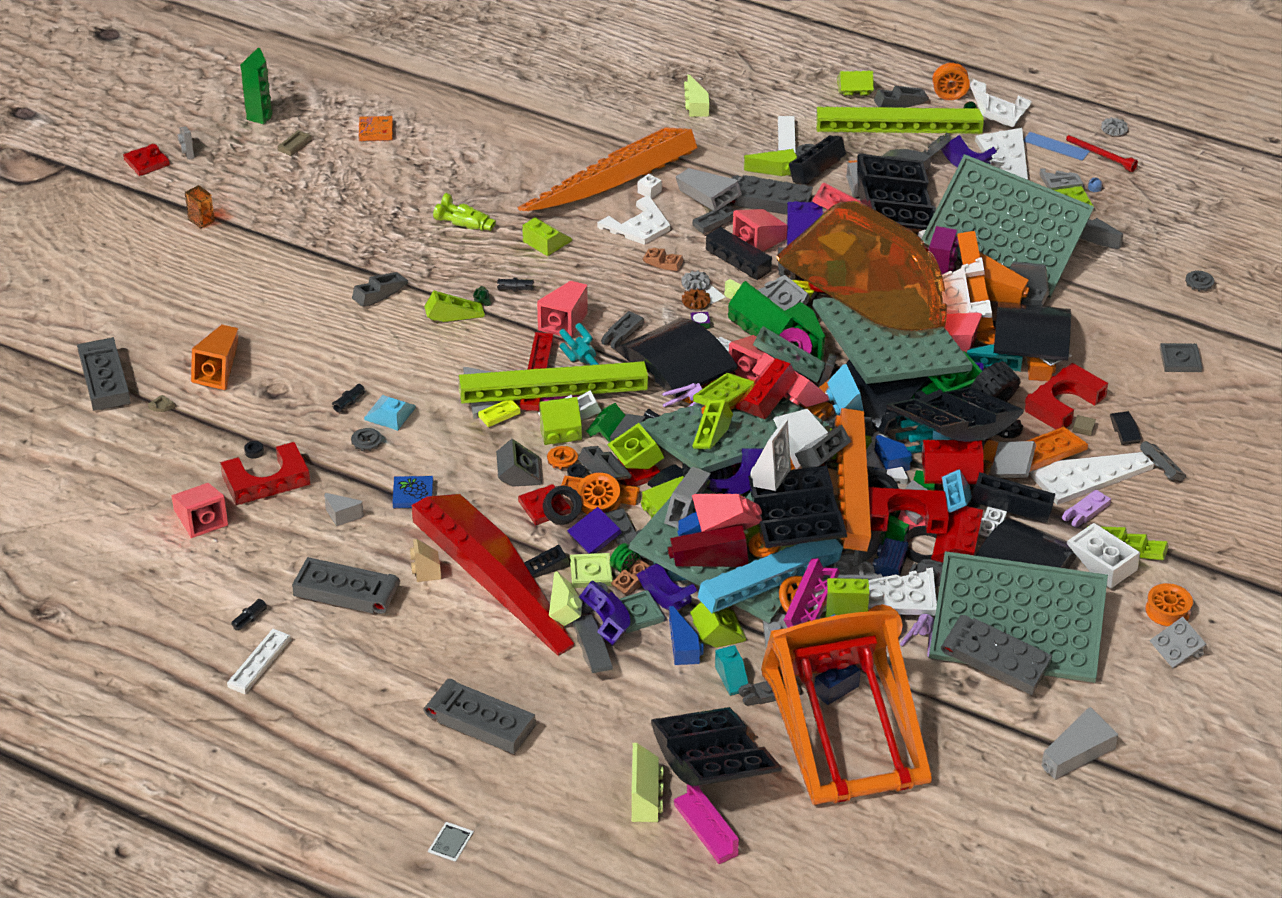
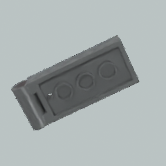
M735 175L732 179L738 180L742 195L726 205L764 209L768 212L787 215L788 202H811L813 187L758 178L756 176L743 175L741 177Z
M114 337L77 344L93 411L130 404L129 391Z
M307 557L292 584L293 596L368 613H374L375 611L376 613L383 614L386 612L400 585V579L393 574L387 575Z
M960 615L941 646L944 654L971 665L1030 695H1033L1052 660L1051 654L975 618L972 620L966 615Z
M450 678L442 684L424 707L425 714L432 719H437L438 723L512 754H515L536 726L535 714L457 683Z

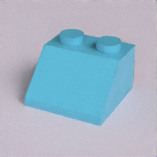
M844 364L827 382L829 390H826L829 400H833L835 403L833 408L836 415H840L841 408L864 411L860 392L847 365Z

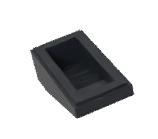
M560 544L524 562L533 578L570 566L569 560ZM537 565L538 569L534 570L533 566Z

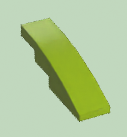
M1100 526L1139 551V558L1164 560L1169 548L1167 541L1148 540L1147 534H1127L1126 527Z

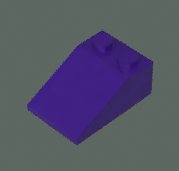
M788 202L787 247L796 248L797 251H822V246L818 241L822 237V206L814 202Z

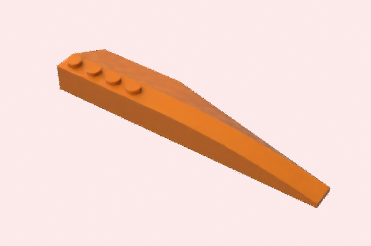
M662 128L608 154L609 158H602L598 160V164L589 165L586 167L587 171L577 172L562 181V185L551 187L552 191L539 194V199L532 198L520 205L518 210L532 211L573 202L614 188L640 175L650 174L653 169L662 168L665 166V163L677 161L680 156L689 155L692 153V150L698 148L692 129Z

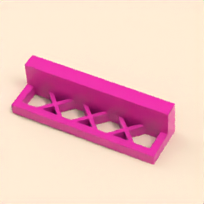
M811 558L784 618L787 628L805 623L808 620L820 619L827 602V580L822 582L824 575H831L830 578H838L840 573L838 568H823L819 558ZM824 589L823 594L819 595L818 597H815L817 592ZM816 604L818 605L815 610L808 613L809 608Z
M687 784V793L675 798L674 806L718 864L738 856L739 838L698 786Z

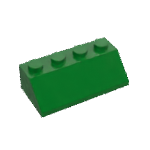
M257 48L240 64L246 119L264 125L271 119L273 111L271 110L270 83L268 82L266 59L261 48Z
M746 281L741 284L728 303V318L750 335L757 336L762 326L777 335H780L786 329L793 328V317Z

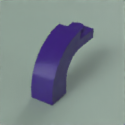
M960 135L950 140L941 148L945 157L957 168L964 154L991 164L992 155L997 152L994 146L982 153L974 152L965 144Z
M742 448V461L738 472L728 479H709L707 488H710L712 492L739 495L750 490L748 476L751 475V470L763 449Z
M657 563L636 574L645 591L648 590L654 601L666 610H669V606H674L678 610L692 602L691 594L697 591L694 584L686 587L677 586L668 577L664 568Z
M592 580L579 598L601 617L603 624L597 632L610 644L614 645L629 627L630 615L624 604L612 591L607 593Z

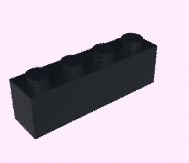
M829 135L790 162L788 165L792 181L802 185L808 184L810 180L819 176L821 172L829 169L834 163L839 162L846 155L842 136Z
M719 227L706 235L707 251L752 278L759 280L772 271L771 256L724 228Z
M979 472L971 502L1047 523L1056 494Z

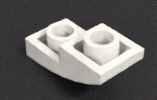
M988 507L984 518L981 519L978 536L987 538L1006 519L1007 511Z

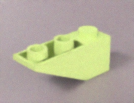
M687 75V81H684L685 108L689 110V117L709 116L708 92L691 75Z

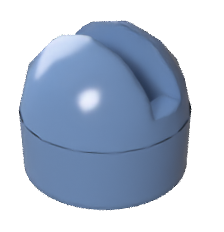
M1097 177L1090 179L1088 189L1092 192L1101 191L1102 181Z

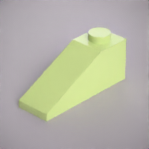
M555 572L549 616L563 626H566L581 617L582 601L572 584L559 572Z

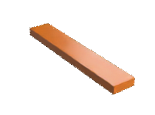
M975 231L957 233L962 264L970 265L976 262L975 260L980 258ZM984 275L967 277L970 303L988 300ZM981 317L978 332L994 330L992 317Z

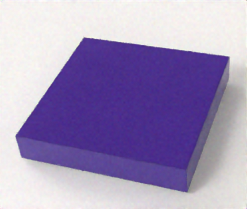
M599 507L595 508L567 530L568 534L587 554H596L622 533L620 528Z

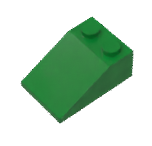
M802 302L785 310L793 317V328L805 331L812 342L811 355L823 361L825 335L814 311Z
M965 351L963 353L972 363L971 371L928 376L943 392L971 387L976 377L982 372Z

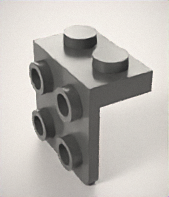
M1012 262L1011 270L1028 279L1027 287L1030 288L1027 297H1023L1020 304L1043 306L1049 295L1046 266L1035 263Z

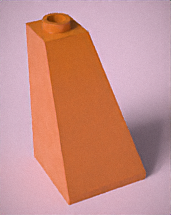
M979 252L984 266V279L988 300L1020 303L1023 297H1027L1030 289L1027 287L1028 279Z
M222 324L192 348V383L222 390L227 389L238 346V328Z

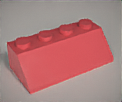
M764 353L752 372L758 377L774 358ZM797 372L795 373L798 378L783 396L786 399L790 397L789 400L797 406L802 404L805 407L829 400L827 394Z

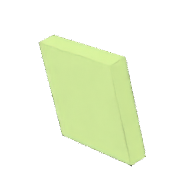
M610 553L570 555L573 588H585L592 580L596 583L602 582L607 586H612Z

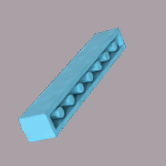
M836 539L786 547L782 551L769 554L767 557L754 560L747 565L737 567L735 570L703 581L700 585L698 598L711 613L717 612L780 586L790 576H804L811 558H819L823 567L839 561L843 546Z

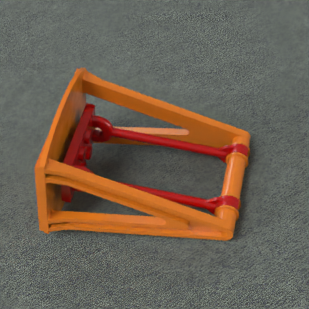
M895 609L836 615L771 631L761 666L762 676L773 690L813 805L850 801L854 797L891 790L901 791L912 789L913 786L931 783V772L898 641L897 613ZM886 646L888 648L894 677L887 662ZM860 664L868 677L895 770L891 773L847 781L840 777L812 679L813 674L822 673L828 669H844L849 665ZM874 664L914 765L912 769L904 767L875 675ZM795 676H800L808 693L833 780L828 785L820 786Z

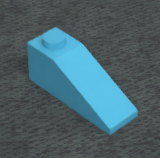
M960 469L943 476L942 481L948 512L950 513L966 506L972 495L970 486Z

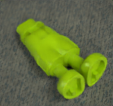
M449 193L443 195L441 204H436L433 211V218L438 221H452L453 225L467 227L472 230L480 228L481 231L484 229L491 231L496 224V220L491 219L490 215H486L473 207L463 203L457 207L453 204V197Z

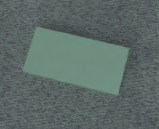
M764 326L760 329L753 343V346L770 356L791 363L794 370L816 383L820 379L826 365L825 362Z

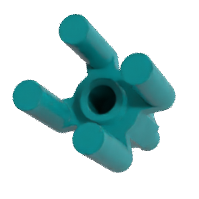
M577 323L575 328L583 338L577 337L574 340L565 329L559 331V334L566 341V343H561L559 347L571 362H575L578 359L584 364L599 365L594 359L596 351L590 345L593 337L581 323Z
M903 420L901 421L902 428L917 426L916 430L896 433V440L909 439L911 443L918 441L920 445L906 448L911 454L922 452L923 440H933V430L913 421Z

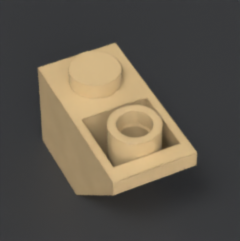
M413 539V548H410L411 560H414V562H411L412 574H416L417 582L440 580L441 571L438 551L418 539Z

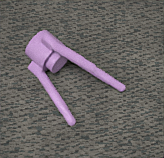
M692 383L685 387L664 392L663 396L683 391L687 393L664 403L663 407H667L687 397L693 401V395L702 390L700 384Z
M921 614L900 645L904 646L912 635L929 634L927 653L929 657L934 625L933 617L928 614Z

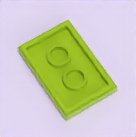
M726 373L694 394L693 402L706 405L708 400H726L728 406L731 407L739 402L754 381Z

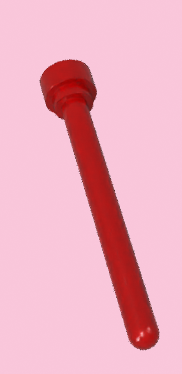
M1071 135L1066 137V140L1072 144L1122 164L1127 171L1133 172L1137 168V159L1132 157L1125 159Z

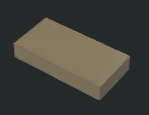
M298 130L277 146L278 151L292 156L312 141V135Z

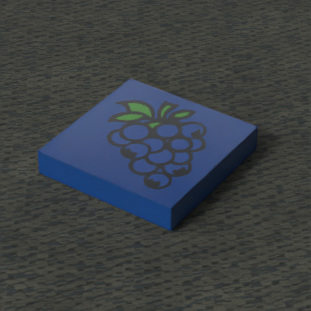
M394 476L393 508H412V504L427 496H433V476Z

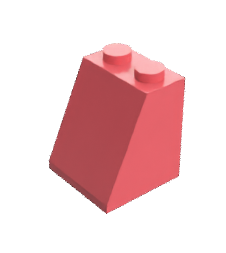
M735 210L733 212V234L764 252L787 239V224L766 210Z
M569 281L539 299L537 302L538 330L561 336L559 331L565 329L573 337L577 331L575 328L576 324L582 323L588 313L587 284Z
M981 313L936 315L963 352L967 353V350L973 348L982 317Z
M751 335L729 343V354L738 368L735 371L736 376L756 380L757 375L752 370L765 353L753 346L757 336Z
M205 483L171 495L173 509L191 538L228 525L224 495L211 484Z
M739 494L692 495L702 532L741 524L743 530H746L762 521L760 506Z

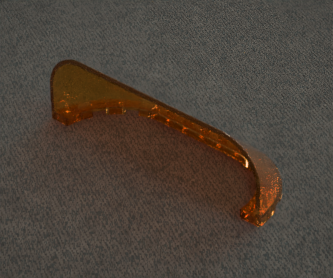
M849 201L833 205L777 255V261L782 266L878 325L905 331L945 327L947 304L943 303L942 298L945 285L933 253L926 251L923 247L924 241L914 232L865 204Z

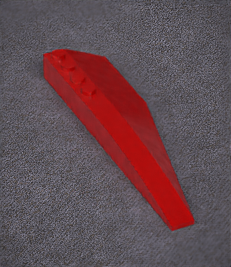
M461 494L427 496L412 504L413 523L557 656L574 647V642L564 626L549 616V602L508 536Z

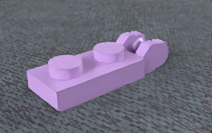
M1094 490L1073 507L1066 510L1062 515V519L1069 521L1075 516L1072 526L1077 528L1111 504V498L1098 490Z

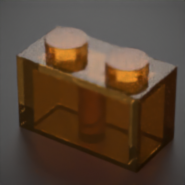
M199 185L186 191L185 199L188 220L200 229L214 223L211 193Z

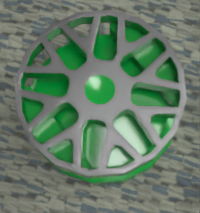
M622 543L612 553L610 565L620 573L624 569L628 571L634 565V562L640 559L641 555L629 549V544Z

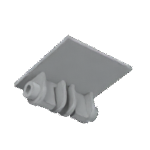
M1181 617L1149 640L1172 668H1175L1191 655L1200 658L1204 654L1203 647L1207 645L1184 617Z

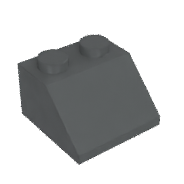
M514 439L509 440L496 451L498 478L502 482H506L512 487L542 484L541 464L538 455Z

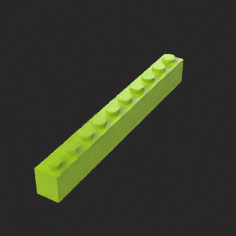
M817 107L816 110L817 132L982 134L984 122L980 109Z
M645 361L459 375L461 403L583 395L590 390L592 394L647 390L648 373Z

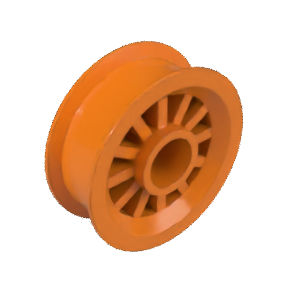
M958 63L943 64L933 74L932 81L935 93L944 100L959 99L969 89L968 72Z
M593 473L583 478L578 485L577 492L582 501L581 509L587 515L597 507L604 513L618 509L621 502L620 486L613 476L606 473Z
M1170 583L1154 586L1148 593L1146 613L1155 623L1169 627L1181 617H1184L1186 621L1189 620L1193 599L1191 594L1179 585Z

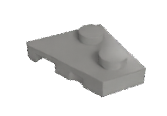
M186 126L179 127L180 134H177L179 144H181L182 153L186 154L188 160L194 159L191 131Z
M1040 169L1039 175L1049 189L1083 187V182L1078 173H1066L1056 170L1054 174L1045 172L1046 169Z

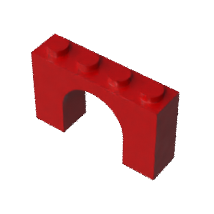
M1071 363L1064 367L1057 375L1052 376L1045 384L1040 385L1032 394H1028L1025 399V412L1055 430L1061 427L1067 428L1072 424L1074 409L1057 400L1055 396L1073 394L1095 406L1106 397L1108 382Z
M295 442L276 446L277 460L281 469L271 476L256 477L250 475L244 469L239 457L220 462L222 477L236 506L310 485L309 469Z
M868 487L871 531H887L890 512L909 510L918 513L924 518L927 533L947 534L949 515L945 491Z

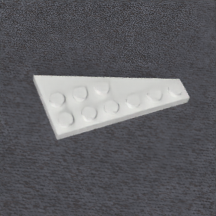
M1022 128L985 133L975 137V142L982 152L993 146L995 147L997 152L992 155L993 159L990 160V165L1028 180Z
M1143 452L1057 461L1029 472V475L1042 490L1055 493L1054 503L1059 505L1091 493L1094 490L1102 489L1153 469L1154 463Z
M933 567L927 568L926 572L917 573L912 571L906 576L892 575L869 580L868 610L875 605L884 604L891 606L898 614H928L935 616L937 602ZM824 589L817 592L815 597H818L819 595L823 594Z

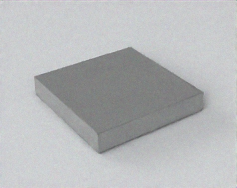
M1034 441L999 442L990 475L998 478L1028 477L1036 443Z

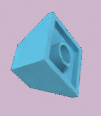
M382 395L364 419L398 431L415 410L416 405Z

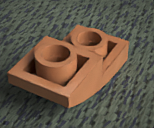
M649 248L643 257V261L652 266L678 271L684 261L683 255H668L665 249Z
M639 559L628 571L624 569L611 585L625 595L634 592L642 586L636 574L649 567V565Z

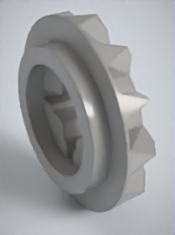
M1110 117V119L1106 118L1102 122L1101 129L1106 134L1119 136L1127 132L1128 123L1124 122L1123 119L1119 120L1118 117Z
M691 270L690 273H685L681 283L688 290L691 288L693 290L697 288L703 290L709 286L710 279L709 275H706L705 272L700 273L699 270L696 272Z

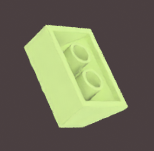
M633 743L632 822H658V813H663V800H658V796H663V783H659V780H663V766H659V757L638 743Z

